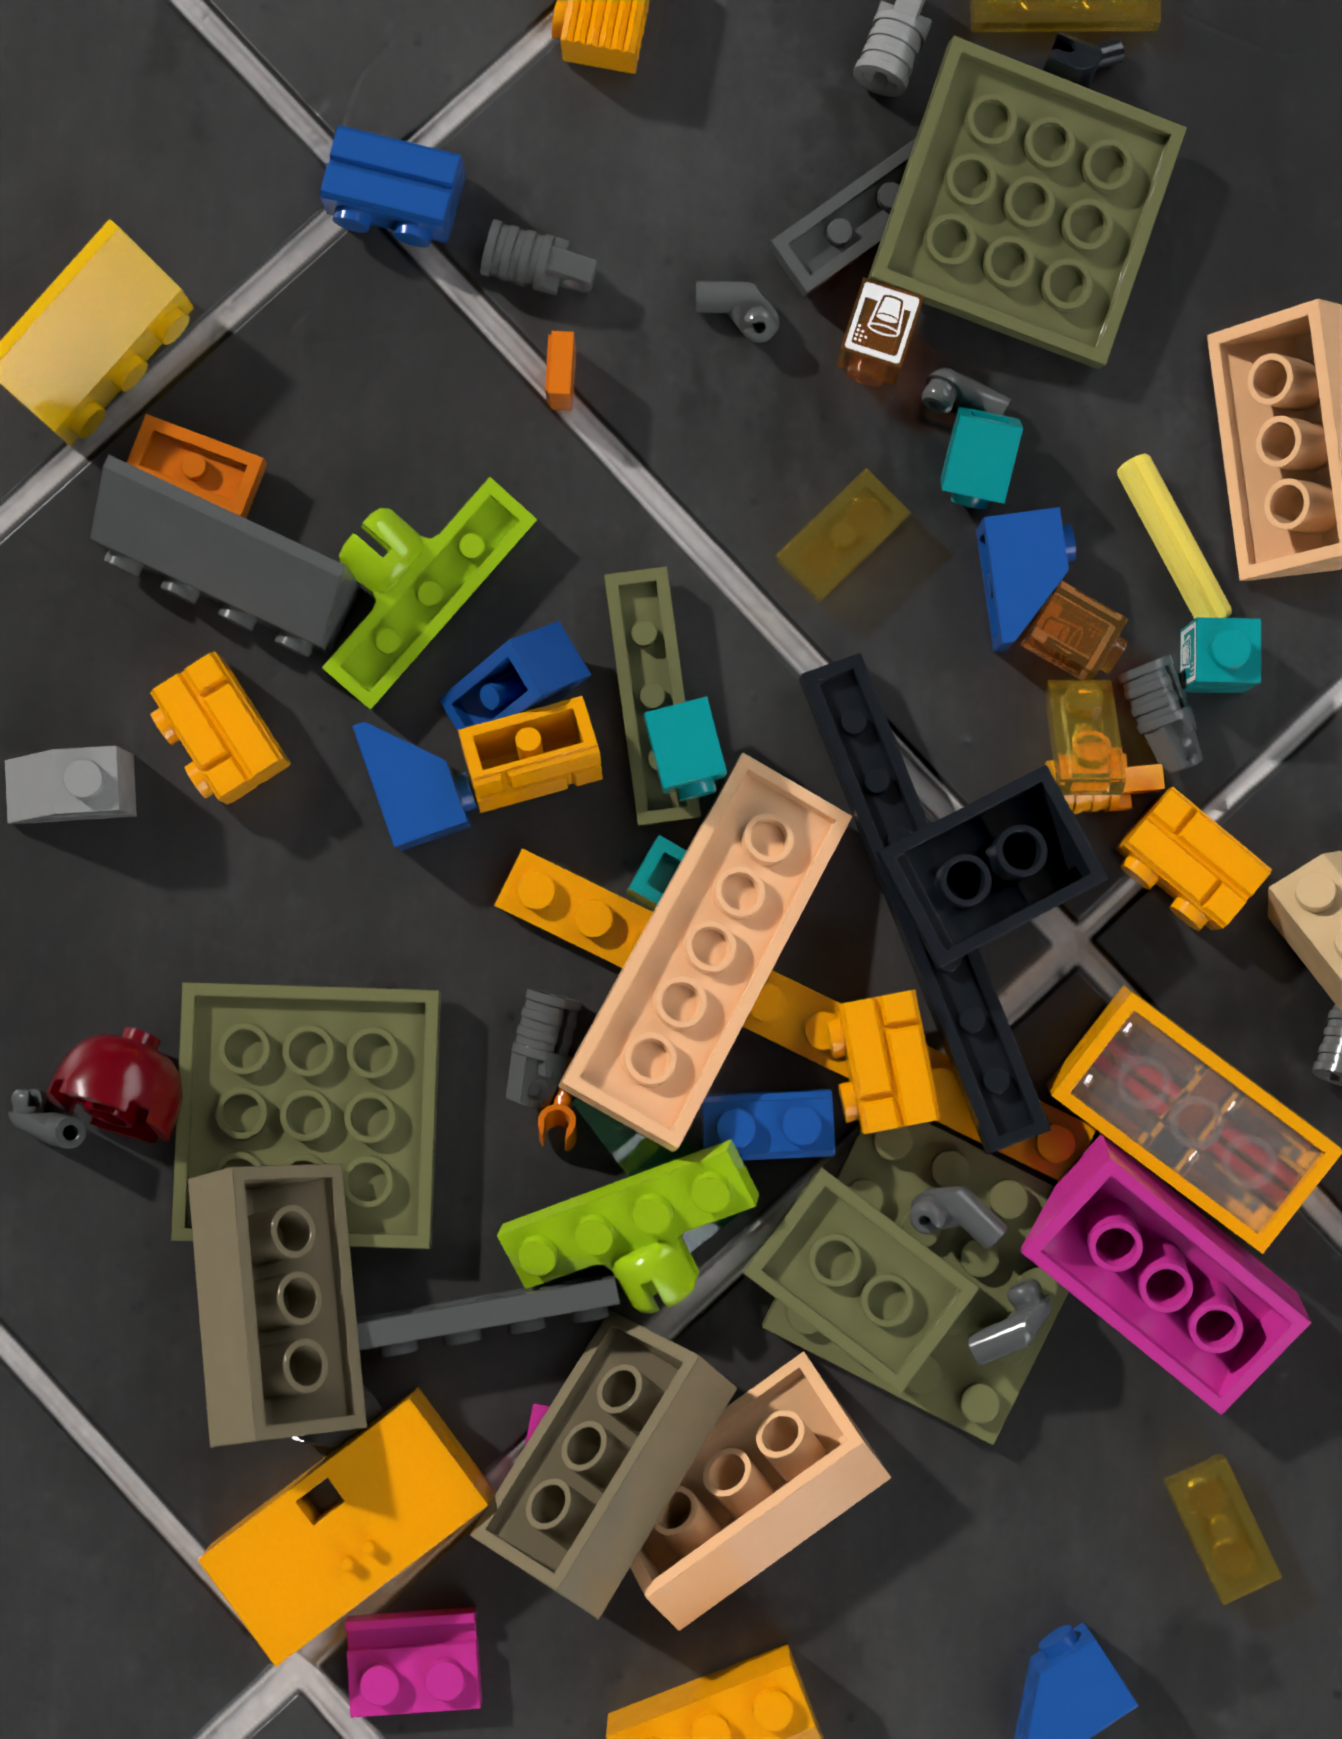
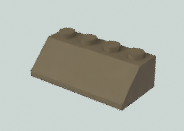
M342 1164L229 1167L188 1179L210 1447L367 1427Z
M611 1310L609 1311L610 1316L603 1320L470 1534L471 1537L597 1619L602 1615L737 1390L735 1385L701 1356Z

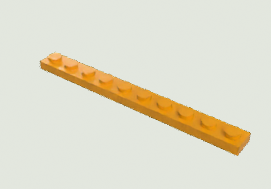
M524 849L521 850L494 905L621 968L625 965L653 913ZM772 970L742 1027L849 1079L845 1056L833 1058L826 1028V1020L837 1018L834 1005L840 1003ZM927 1046L941 1119L936 1120V1122L982 1144L948 1056ZM1040 1101L1051 1131L1006 1147L998 1152L1059 1181L1062 1175L1087 1150L1096 1129Z

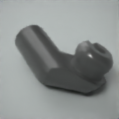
M16 1089L11 1096L13 1111H9L8 1115L15 1128L52 1146L72 1149L82 1144L86 1136V1127L83 1121L77 1117L46 1111L48 1098L43 1089Z
M964 1186L926 1189L915 1196L911 1202L910 1222L915 1230L922 1234H935L937 1229L961 1226L987 1250L1002 1237L1008 1228L972 1191Z
M1029 1278L1011 1286L1007 1298L1015 1310L1006 1320L968 1335L970 1350L978 1364H986L1030 1345L1051 1313L1050 1296L1043 1294L1039 1281Z

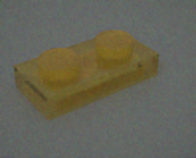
M865 468L776 555L775 561L820 604L908 519L911 512Z
M1048 680L1045 700L1056 783L1062 794L1123 795L1127 778L1112 681Z
M1220 1453L1162 1480L1216 1597L1223 1605L1282 1578L1226 1457Z

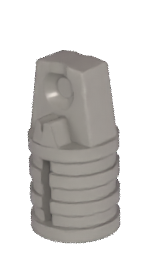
M896 0L895 5L881 1L861 57L856 62L853 70V76L860 85L876 94L888 97H898L905 93L909 83L908 78L932 25V19L920 15L925 0Z

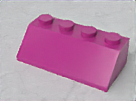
M1102 1133L1059 1179L1021 1247L1022 1254L1220 1415L1311 1324L1297 1291Z

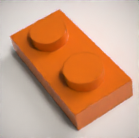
M148 414L144 417L126 462L243 518H247L268 465L265 459Z

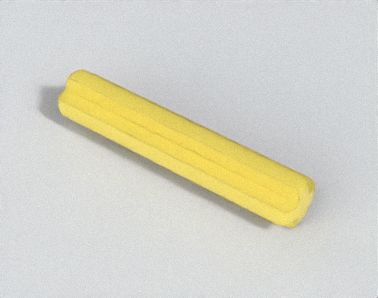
M1145 453L1124 462L1117 470V475L1194 619L1197 617L1228 618L1232 614V608L1151 457Z

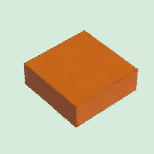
M552 331L551 334H548L545 394L547 404L550 405L552 410L573 411L576 364L574 332Z

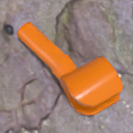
M569 1056L568 1063L565 1066L560 1081L562 1080L566 1070L568 1069L574 1057ZM558 1088L553 1105L543 1109L538 1117L539 1141L541 1146L544 1147L548 1130L561 1126L566 1128L565 1151H569L577 1141L576 1116L571 1110L573 1095L561 1088Z

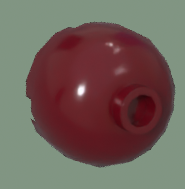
M125 1027L121 1036L99 1034L78 1043L63 1058L46 1092L50 1102L72 1115L76 1104H79L87 1114L92 1116L89 1124L127 1138L155 1143L158 1136L164 1143L169 1142L179 1118L183 1099L181 1076L175 1064L166 1055L157 1051L160 1040L145 1031L131 1027Z

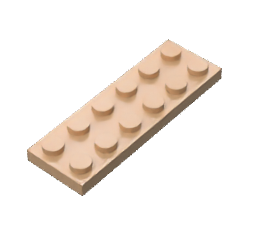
M742 753L727 776L558 1087L673 1152L678 1149L852 816L759 761Z

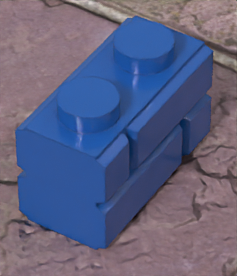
M339 125L336 128L330 151V161L327 163L322 181L320 199L326 213L333 215V222L347 230L366 233L369 232L370 225L394 230L393 236L397 240L416 247H429L431 240L448 243L456 216V208L459 205L465 182L466 172L462 155Z
M806 1089L707 1094L701 1104L703 1149L732 1139L742 1160L835 1156L832 1090Z

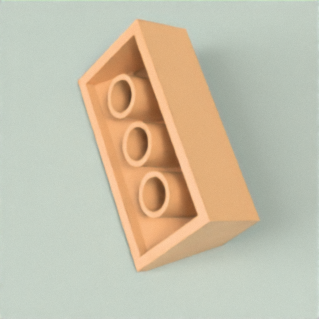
M1315 299L1207 335L1239 579L1242 581L1342 569V305L1322 299Z
M804 1351L725 1408L630 1566L646 1599L678 1631L891 1479L890 1474L860 1429Z

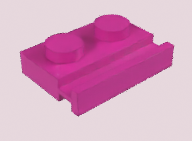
M476 1607L348 1616L345 1621V1632H347L348 1644L347 1668L350 1718L480 1709L482 1690Z

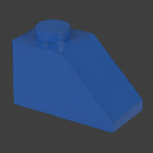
M1060 507L984 517L976 529L994 653L1005 652L1009 649L1069 571L1068 563L1075 562L1076 543L1071 524L1062 525Z
M557 621L509 639L440 697L439 701L458 731L459 729L557 703L590 677L591 673L561 623Z
M366 722L352 726L395 848L404 851L472 827L468 811L478 808V804L466 772L455 775L453 768L446 760Z
M1084 1622L1075 1628H1072L1071 1625H1064L1055 1629L1041 1640L1038 1645L1040 1651L1030 1657L1014 1739H1090L1139 1706Z

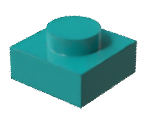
M659 835L652 844L625 894L654 911L683 859L686 850Z

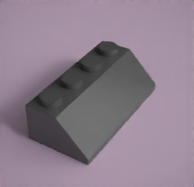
M108 455L102 470L90 539L107 551L103 560L105 563L136 578H139L142 569L164 578L161 589L188 603L195 605L200 595L221 605L218 616L246 630L252 631L256 622L279 632L275 639L277 644L301 656L309 658L313 649L331 656L363 590L346 565Z

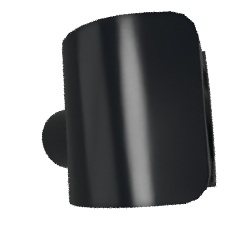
M1058 32L1043 71L1089 89L1096 70L1123 62L1125 56L1124 46L1119 38L1094 44Z

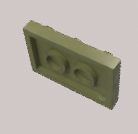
M822 1167L818 1169L742 1270L746 1276L900 1394L979 1290V1287Z

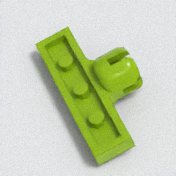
M491 477L486 480L442 532L431 539L421 536L389 508H379L371 513L364 520L361 528L388 553L382 558L366 542L353 533L344 543L339 558L340 563L347 566L355 579L371 592L375 604L368 616L324 664L322 669L371 710L537 519Z
M732 1139L503 1223L497 1237L525 1289L592 1265H604L614 1273L631 1307L642 1313H655L660 1310L653 1298L657 1293H659L663 1303L669 1308L685 1299L694 1291L700 1270L682 1234L756 1207L759 1193Z

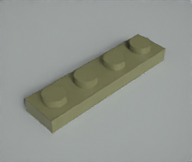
M667 566L605 574V586L638 828L701 819L699 798L679 801L677 791L663 794L644 722L645 712L685 702Z

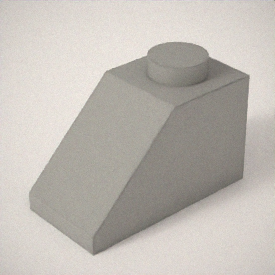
M118 746L52 749L5 760L8 824L137 817L134 754Z

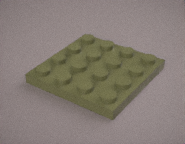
M953 36L944 54L867 282L919 299V302L1099 370L1107 363L1187 127Z
M182 982L179 1074L181 1076L183 1099L176 1123L171 1241L193 1242L188 1179L229 1167L342 1164L349 1246L430 1249L432 1247L441 991Z
M928 1122L870 1134H863L858 1131L835 1178L979 1287V1290L901 1394L776 1298L762 1323V1327L994 1445L1069 1293L1067 1289L1021 1252L1024 1241L1055 1187L991 1154L986 1155L985 1151ZM964 1186L972 1191L1008 1228L1002 1237L987 1250L961 1226L937 1229L935 1234H922L915 1230L910 1222L911 1202L915 1196L926 1189ZM1029 1278L1039 1281L1043 1294L1050 1296L1051 1313L1030 1345L986 1364H978L970 1350L968 1335L1006 1320L1015 1310L1007 1298L1011 1286Z

